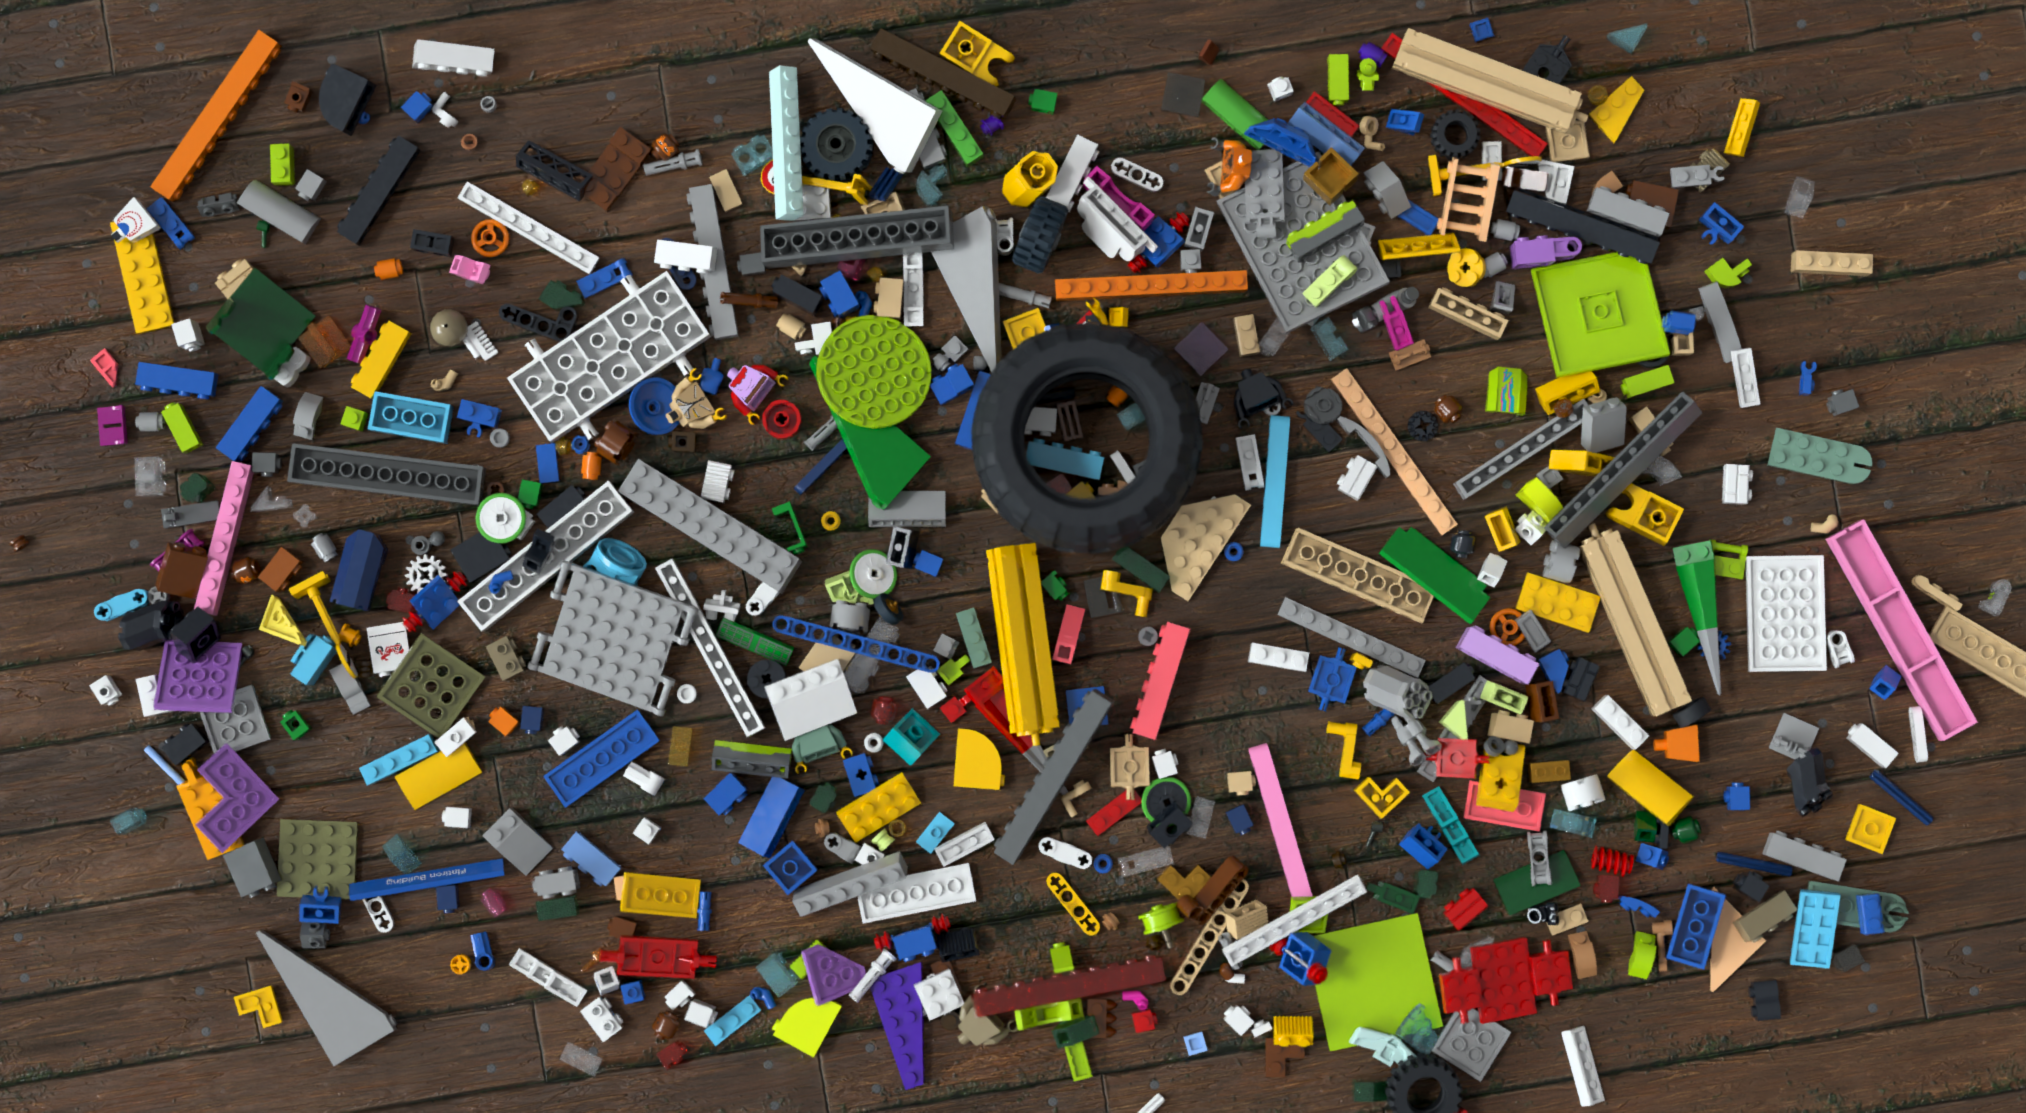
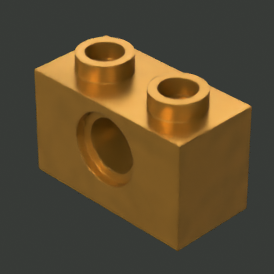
M1569 760L1527 763L1529 783L1571 780Z

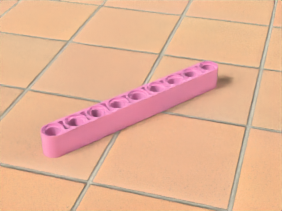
M1267 743L1248 748L1291 897L1312 896Z

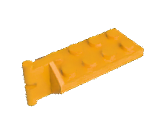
M193 757L189 758L182 765L188 780L178 784L176 787L206 858L209 860L240 848L245 844L240 836L230 847L221 853L195 826L223 797L197 771L196 759Z

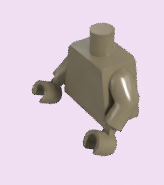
M980 985L974 988V994L970 995L961 1006L959 1015L961 1023L958 1027L962 1033L958 1036V1040L963 1045H966L969 1041L976 1046L980 1044H997L1007 1037L1009 1032L1018 1030L1017 1026L1012 1030L1009 1028V1025L1014 1020H1009L1006 1023V1028H1004L1005 1024L981 998L977 999L985 994V990L982 994H977L976 989Z

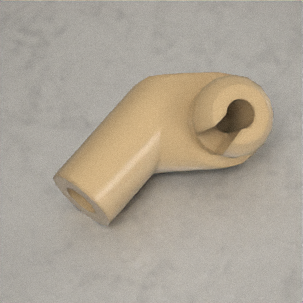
M449 370L445 378L433 379L431 387L435 391L450 389L458 373Z
M1829 515L1823 524L1812 522L1810 531L1825 534L1831 532L1838 526L1837 516Z

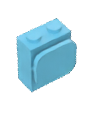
M309 634L305 638L307 641L306 647L301 645L291 659L292 663L297 664L291 675L305 685L314 686L337 650L331 637Z

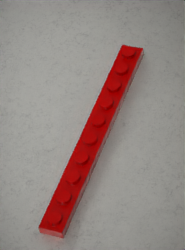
M1392 33L1381 49L1385 50L1384 52L1390 57L1396 59L1402 39ZM1428 83L1530 157L1539 156L1548 144L1500 109Z

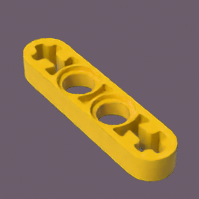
M1059 873L1049 874L1047 877L1048 887L1087 935L1097 934L1100 929L1099 922L1067 881ZM1052 876L1060 878L1059 884L1061 886L1063 884L1067 886L1059 894L1055 891L1059 888L1055 884L1053 886L1050 884ZM1064 891H1070L1073 894L1071 901L1065 902L1062 900L1061 896ZM1077 906H1082L1085 910L1084 915L1081 917L1074 915L1073 911ZM1089 914L1091 917L1088 920L1090 923H1096V930L1087 931L1086 928L1088 926L1084 921L1081 924L1079 921L1085 919Z

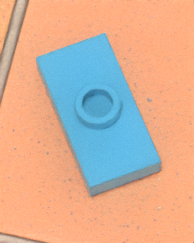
M939 812L917 839L916 843L931 854L955 823Z

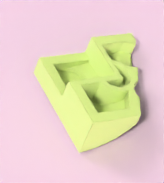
M850 570L825 580V586L832 602L841 600L849 603L868 602L870 605L874 604V599L866 598L855 590L850 580Z

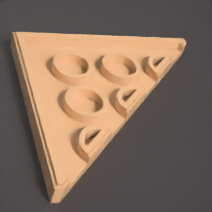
M1715 887L1711 888V890L1719 892ZM1726 899L1724 900L1711 944V992H1714L1766 942L1763 937L1754 943L1752 941H1744L1732 923L1742 915Z

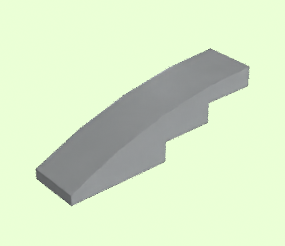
M1714 282L1699 288L1708 322L1711 324L1716 342L1720 346L1723 360L1728 363L1732 361L1731 351L1742 348L1718 282Z

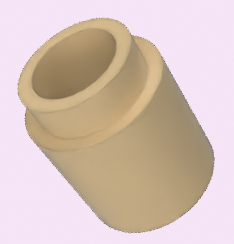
M784 313L776 325L780 328V331L793 339L801 338L806 331V328H804L805 323L790 314Z

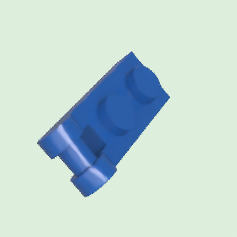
M160 197L147 208L149 213L180 250L185 247L184 244L189 240L195 239L192 232L163 197ZM182 231L184 235L178 238L177 235Z
M625 258L619 259L615 263L576 281L584 298L587 299L620 283L623 278L626 280L628 275L633 276L631 270H628ZM619 268L622 274L616 276L614 270Z

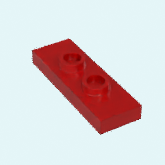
M1315 91L1306 102L1350 137L1360 127V125Z

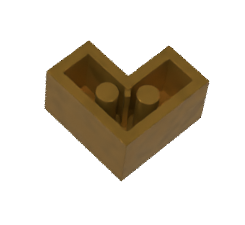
M1171 865L1157 877L1178 900L1184 895H1190L1194 898L1211 878L1199 865H1196L1184 878Z

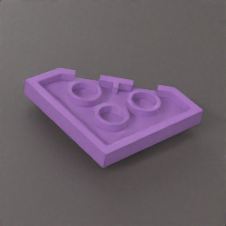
M819 944L801 951L814 1001L818 1006L852 992L866 975L864 966Z

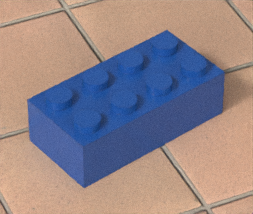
M1688 883L1667 953V959L1704 970L1726 894Z

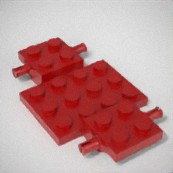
M1526 937L1470 947L1472 966L1462 968L1461 957L1452 958L1454 969L1448 973L1439 974L1444 1012H1460L1461 1023H1469L1467 1011L1478 1007L1480 1023L1485 1024L1536 1014L1534 995L1549 994L1551 1006L1559 1005L1557 993L1573 989L1568 951H1552L1551 940H1543L1544 952L1529 955Z

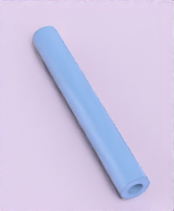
M150 745L144 749L177 784L185 781Z

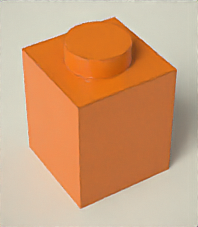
M496 707L490 713L489 717L491 719L488 721L505 736H509L521 722L504 707L499 709Z

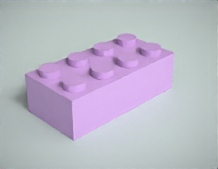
M1478 626L1465 629L1456 649L1522 685L1529 684L1539 663L1535 662V657L1527 653L1523 655L1518 653L1519 649L1511 644H1506L1505 646L1501 643L1502 640L1494 635H1485V630Z

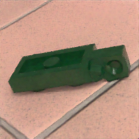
M1379 881L1378 885L1368 882L1365 888L1368 891L1374 892L1373 898H1376L1378 901L1414 914L1420 896L1385 882Z

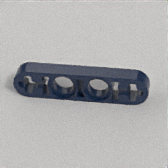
M843 439L794 487V490L800 496L848 450Z

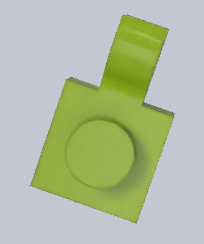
M966 654L957 662H954L951 658L937 672L950 685L963 674L960 668L967 664L970 658Z

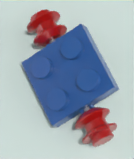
M1176 212V219L1170 218V226L1158 216L1144 231L1158 248L1152 253L1145 246V250L1141 255L1138 254L1133 260L1128 261L1129 264L1127 266L1133 273H1141L1140 268L1142 266L1147 268V259L1159 268L1185 243L1184 239L1177 233H1183L1185 225L1190 226L1188 223L1190 220L1183 212L1181 214Z
M453 572L454 577L452 579L446 578L447 584L438 575L410 600V603L418 612L409 611L410 617L408 619L402 618L404 620L403 626L409 632L412 630L416 632L415 627L417 625L423 626L422 619L432 629L438 626L460 605L458 598L452 591L460 592L459 587L461 585L467 586L465 583L467 579L462 573Z

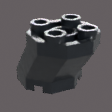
M162 600L135 612L127 611L120 621L119 627H122V633L118 635L124 650L141 651L166 640H173L170 631L174 625L180 623L185 618L179 602Z
M1818 747L1805 752L1806 757L1802 759L1798 757L1786 769L1787 775L1792 780L1795 810L1802 817L1808 815L1811 811L1816 813L1821 810L1824 801L1829 800L1833 796L1830 787L1826 784L1823 754Z

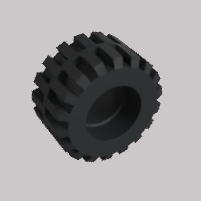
M1459 109L1455 111L1449 110L1447 113L1440 115L1430 133V138H1432L1431 144L1432 146L1434 145L1435 152L1440 153L1439 156H1445L1447 160L1457 157L1459 160L1460 158H1466L1474 151L1480 140V128H1478V122L1473 120V115L1469 116L1467 115L1468 112H1460ZM1450 125L1460 126L1466 134L1465 142L1461 145L1449 143L1445 138V129Z

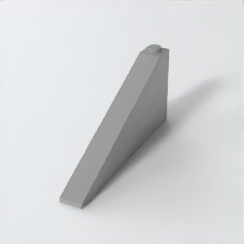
M982 206L953 222L954 249L933 251L931 253L991 372H993L995 366L1002 360L997 223L994 211L988 206Z
M264 930L256 932L333 1066L338 1065L397 1029L395 1026L397 1022L392 1015H389L386 1011Z

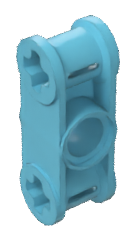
M135 589L115 596L108 601L98 604L94 609V615L99 620L110 621L124 616L127 611L134 612L149 605L148 591ZM139 594L144 595L142 601L137 600L140 597ZM104 609H108V612H106V615H102V612H104Z

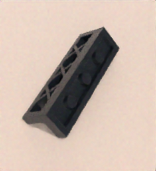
M530 140L516 154V167L579 202L583 199L584 188L592 180V174ZM531 148L537 151V155L529 156L526 152ZM549 158L553 160V163L544 164L541 159ZM566 167L569 169V172L560 173L557 168ZM582 176L585 179L582 183H579L573 177Z

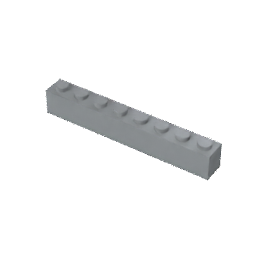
M712 184L689 188L690 193L687 194L688 205H692L693 212H690L691 223H695L696 231H693L694 241L698 242L699 245L718 248L715 271L708 270V274L700 273L701 280L705 279L706 287H703L704 298H708L709 306H706L707 316L711 317L712 324L709 325L710 334L716 340L738 337L734 305L720 303V300H723L720 299L721 292L731 293L714 189Z
M1585 399L1573 405L1574 411L1571 415L1564 418L1556 416L1455 482L1453 485L1462 499L1468 498L1582 423L1583 407L1588 406Z

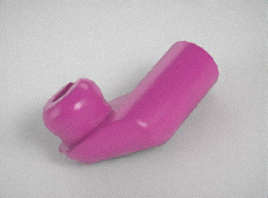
M1122 991L1123 1001L1133 1000L1140 1010L1148 1008V999L1141 991Z

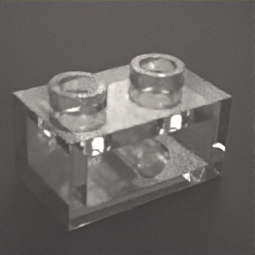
M135 457L136 496H163V492L166 490V483L163 480L162 472H165V462L162 461L161 457Z

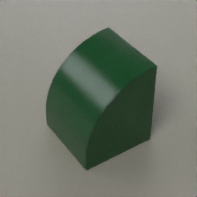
M1636 811L1634 841L1654 842L1657 832L1656 816L1651 812Z

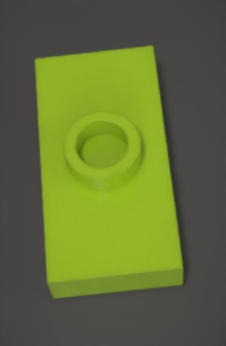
M1079 1039L1065 1043L1064 1048L1074 1082L1093 1077L1083 1040Z

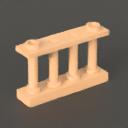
M1453 157L1452 161L1448 162L1447 173H1450L1444 208L1442 218H1438L1437 229H1439L1441 235H1445L1446 229L1474 233L1479 241L1486 242L1500 170L1499 164L1490 163V167L1484 169L1458 165L1457 157ZM1456 172L1485 176L1487 185L1481 188L1455 184ZM1457 191L1481 195L1484 198L1483 205L1472 206L1451 202L1452 192ZM1449 210L1478 214L1480 216V223L1470 225L1447 221Z

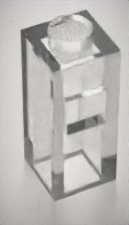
M1276 318L1259 343L1260 352L1267 357L1269 355L1273 357L1289 335V333H1285L1278 318Z

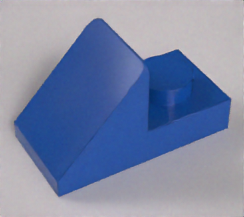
M1391 109L1386 127L1405 134L1414 135L1415 132L1419 133L1424 114L1421 112Z

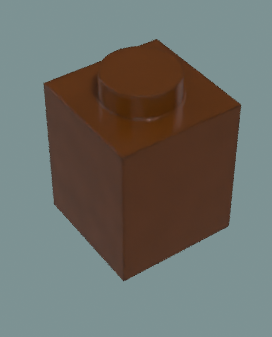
M614 916V919H610L607 930H610V936L620 938V935L634 936L638 922Z

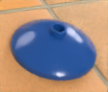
M662 378L645 379L635 386L630 395L629 410L635 424L646 433L652 435L666 434L679 424V420L671 424L666 418V414L672 411L669 404L673 401L671 396L676 388L669 381ZM649 405L653 407L652 411L649 410Z

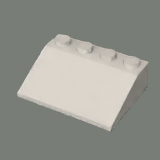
M838 659L765 686L785 741L857 713Z

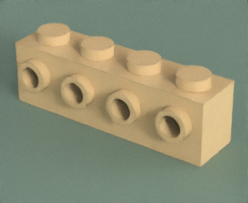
M1438 288L1428 308L1491 338L1500 339L1508 323V320L1504 319L1505 316L1497 312L1491 313L1483 305H1474L1466 297H1457L1446 288Z

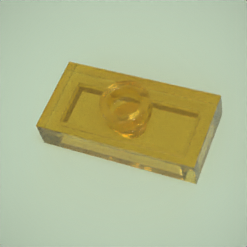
M673 726L669 765L688 767L693 728Z

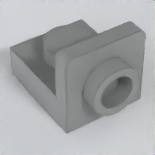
M1466 697L1464 704L1466 725L1472 724V720H1475L1474 709H1471V705L1482 704V700H1477L1476 697Z

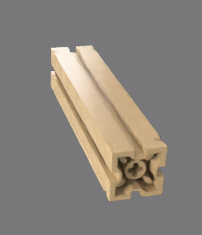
M1410 28L1407 29L1392 67L1396 71H1401L1404 74L1545 127L1555 129L1561 133L1570 130L1576 119L1586 122L1588 118L1587 114L1577 111L1580 109L1583 101L1580 98L1582 93L1421 32H1416Z
M1595 523L1589 525L1588 528L1592 537L1581 541L1582 545L1579 546L1580 554L1600 596V600L1650 715L1658 716L1691 702V697L1687 692L1685 683L1618 530L1613 532L1612 529L1599 533Z

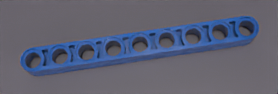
M777 616L773 621V628L777 632L928 673H934L940 667L938 658L926 653L787 616ZM780 619L787 621V627L783 630L777 628V622ZM798 624H804L806 627V631L802 635H798L795 631ZM817 629H822L825 633L821 640H817L814 637V632ZM835 634L843 636V642L839 645L833 643V636ZM854 639H860L862 642V646L858 650H854L851 646V642ZM872 644H878L881 648L877 655H873L870 652ZM891 649L899 651V657L895 660L890 659L888 656ZM910 654H916L918 657V661L914 665L907 662V657ZM934 659L937 663L936 668L932 670L927 669L926 661Z

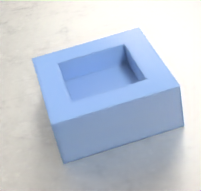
M1202 1031L1183 1036L1189 1056L1207 1051Z

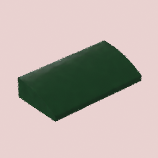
M1564 850L1548 856L1551 885L1546 883L1532 886L1531 863L1493 879L1507 915H1513L1581 886ZM1545 858L1537 860V862H1542Z

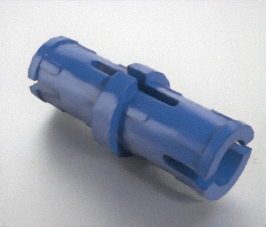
M1383 709L1378 714L1375 713L1374 717L1362 727L1363 731L1371 737L1381 726L1384 727L1386 722L1395 713Z
M699 892V909H697V913H699L698 931H710L709 922L710 914H712V909H710L711 892Z

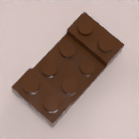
M619 127L609 141V145L588 172L593 175V178L584 188V195L608 212L649 157L652 150Z

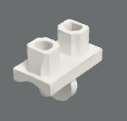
M722 590L721 595L714 594L713 599L706 598L703 610H706V619L716 620L718 612H724V618L734 622L741 603L732 602L733 597L726 596V590Z

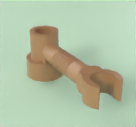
M1672 920L1652 923V933L1657 934L1659 972L1667 971L1664 941L1665 935H1673Z

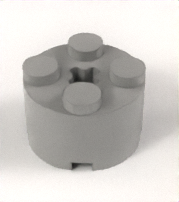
M1552 540L1549 551H1551L1550 555L1546 554L1543 563L1545 565L1543 577L1570 583L1577 567L1575 563L1579 559L1580 548L1571 544L1563 548L1558 542Z
M837 600L836 604L832 605L829 628L839 627V631L852 634H860V630H863L864 634H867L870 609H867V604L855 603L854 606L848 605L847 601Z

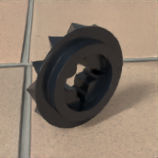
M1418 411L1409 418L1407 425L1409 434L1418 441H1428L1438 431V420L1430 412ZM1421 420L1424 423H1431L1426 427V434L1423 429H1415L1420 425Z

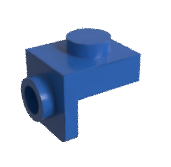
M1641 843L1636 858L1637 862L1663 870L1669 860L1668 851Z

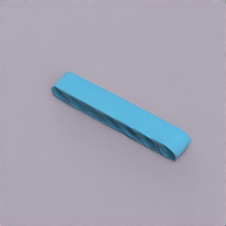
M1270 416L1260 547L1280 548L1290 428L1289 416Z

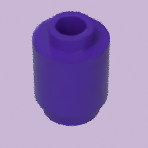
M1368 42V44L1363 43L1358 51L1361 54L1360 59L1371 58L1379 68L1388 55L1384 53L1385 50L1371 42Z

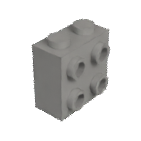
M572 866L559 868L556 873H553V869L541 871L539 876L535 877V881H532L534 892H537L538 896L543 895V899L555 897L558 892H562V896L574 894L576 889L581 888L578 869L572 870Z

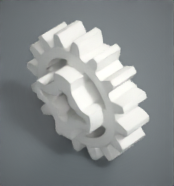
M424 554L423 559L417 556V562L411 560L412 567H406L410 572L405 575V577L410 578L406 584L413 585L411 591L418 589L417 593L423 589L421 586L431 582L436 577L435 573L437 570L442 579L448 576V574L443 573L446 566H440L442 561L437 560L435 562V556H431L428 559L426 554ZM431 563L428 567H423L420 564ZM415 571L417 572V579H416V580L414 579V572H415ZM422 571L430 572L428 576L431 580L423 579L424 574Z

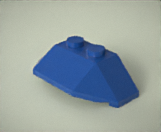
M1273 118L1252 125L1244 132V135L1308 167L1318 162L1309 135L1305 134L1301 128H1293L1287 125V122L1283 119Z

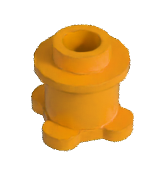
M344 624L339 633L340 641L349 644V647L357 646L362 637L360 630L356 631L350 628L349 624Z

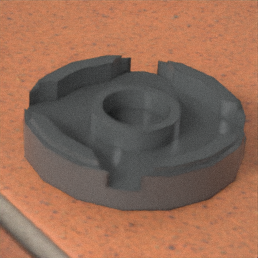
M1318 387L1307 394L1304 402V411L1313 422L1330 424L1340 416L1342 400L1334 390Z

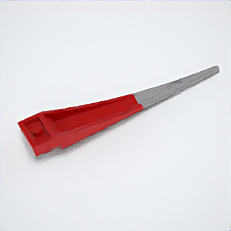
M993 666L965 688L964 691L974 702L975 707L1042 773L1045 768L1043 764L1047 759L1040 745L1033 746L1032 735L1017 736V733H1010L1003 677ZM1065 786L1060 791L1062 795L1068 793Z

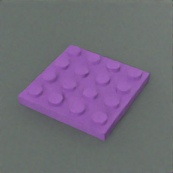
M166 640L153 704L154 710L232 713L242 657V643L217 642L192 664L177 652L173 640Z

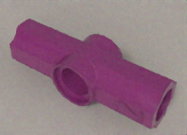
M366 304L360 322L352 328L351 335L354 339L347 356L348 360L361 364L369 345L377 338L375 327L381 309Z

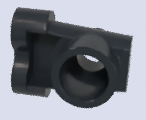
M1547 902L1546 905L1529 907L1527 913L1528 920L1534 924L1547 922L1548 925H1559L1560 919L1557 902Z

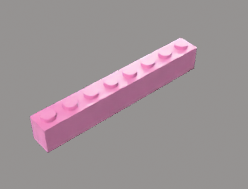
M232 461L208 552V561L194 607L195 609L199 606L207 614L218 615L254 474L251 465Z

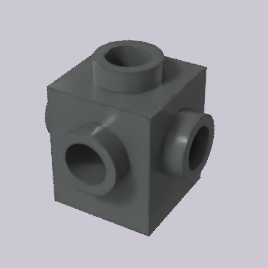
M302 922L300 931L302 948H326V942L330 940V929H327L326 923Z

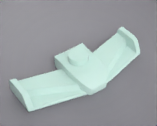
M1358 1027L1349 1040L1351 1044L1376 1050L1373 1057L1390 1067L1394 1061L1397 1064L1400 1060H1403V1062L1407 1061V1056L1413 1055L1414 1058L1417 1057L1400 1038L1393 1034L1388 1035L1364 1027Z

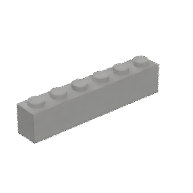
M899 851L794 890L793 903L800 917L906 879L908 867Z

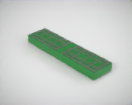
M724 617L716 633V636L785 666L794 649L790 645Z

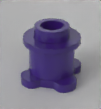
M992 116L986 120H981L980 128L985 135L989 134L992 136L993 132L999 128L1000 130L1004 129L1001 120L995 119Z

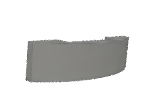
M1340 416L1336 420L1348 435L1354 430L1378 457L1374 464L1378 466L1377 469L1387 478L1390 475V469L1386 456L1378 442L1362 426Z

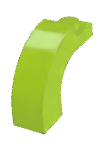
M1081 998L1042 1003L1014 1011L1018 1030L1084 1017Z

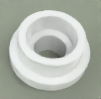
M876 733L869 734L864 740L865 748L870 752L880 751L883 747V738ZM872 739H876L878 742L875 747L870 744Z

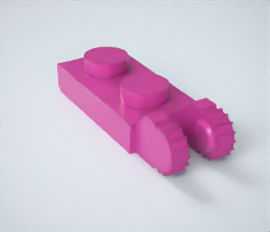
M1391 296L1390 302L1394 311L1388 312L1384 300L1380 301L1379 305L1393 347L1397 351L1413 344V340L1403 311L1400 309L1396 297Z

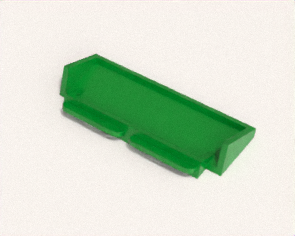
M1398 527L1379 552L1381 556L1469 624L1475 620L1490 599V596L1483 592L1487 586L1485 583L1477 580V576L1412 527L1407 532Z

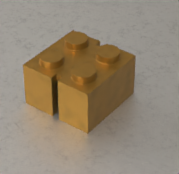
M1331 147L1319 158V162H1315L1304 173L1303 180L1331 206L1342 195L1343 190L1346 191L1357 181L1359 173Z

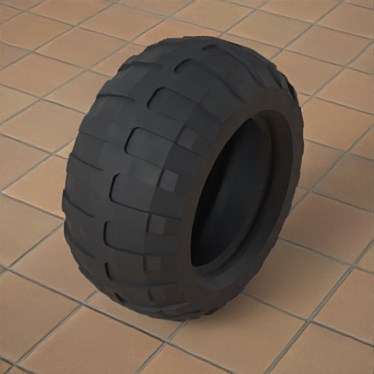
M1099 322L1057 325L1018 344L1014 350L995 366L982 388L977 400L971 429L975 468L982 488L998 513L1027 538L1055 550L1069 553L1099 554L1117 550L1139 542L1163 526L1187 497L1197 474L1203 444L1199 406L1181 369L1156 344L1149 342L1129 329L1104 325ZM1074 380H1099L1123 390L1140 408L1149 431V451L1139 473L1120 490L1098 498L1071 497L1048 486L1033 470L1024 448L1026 424L1036 404L1055 387Z

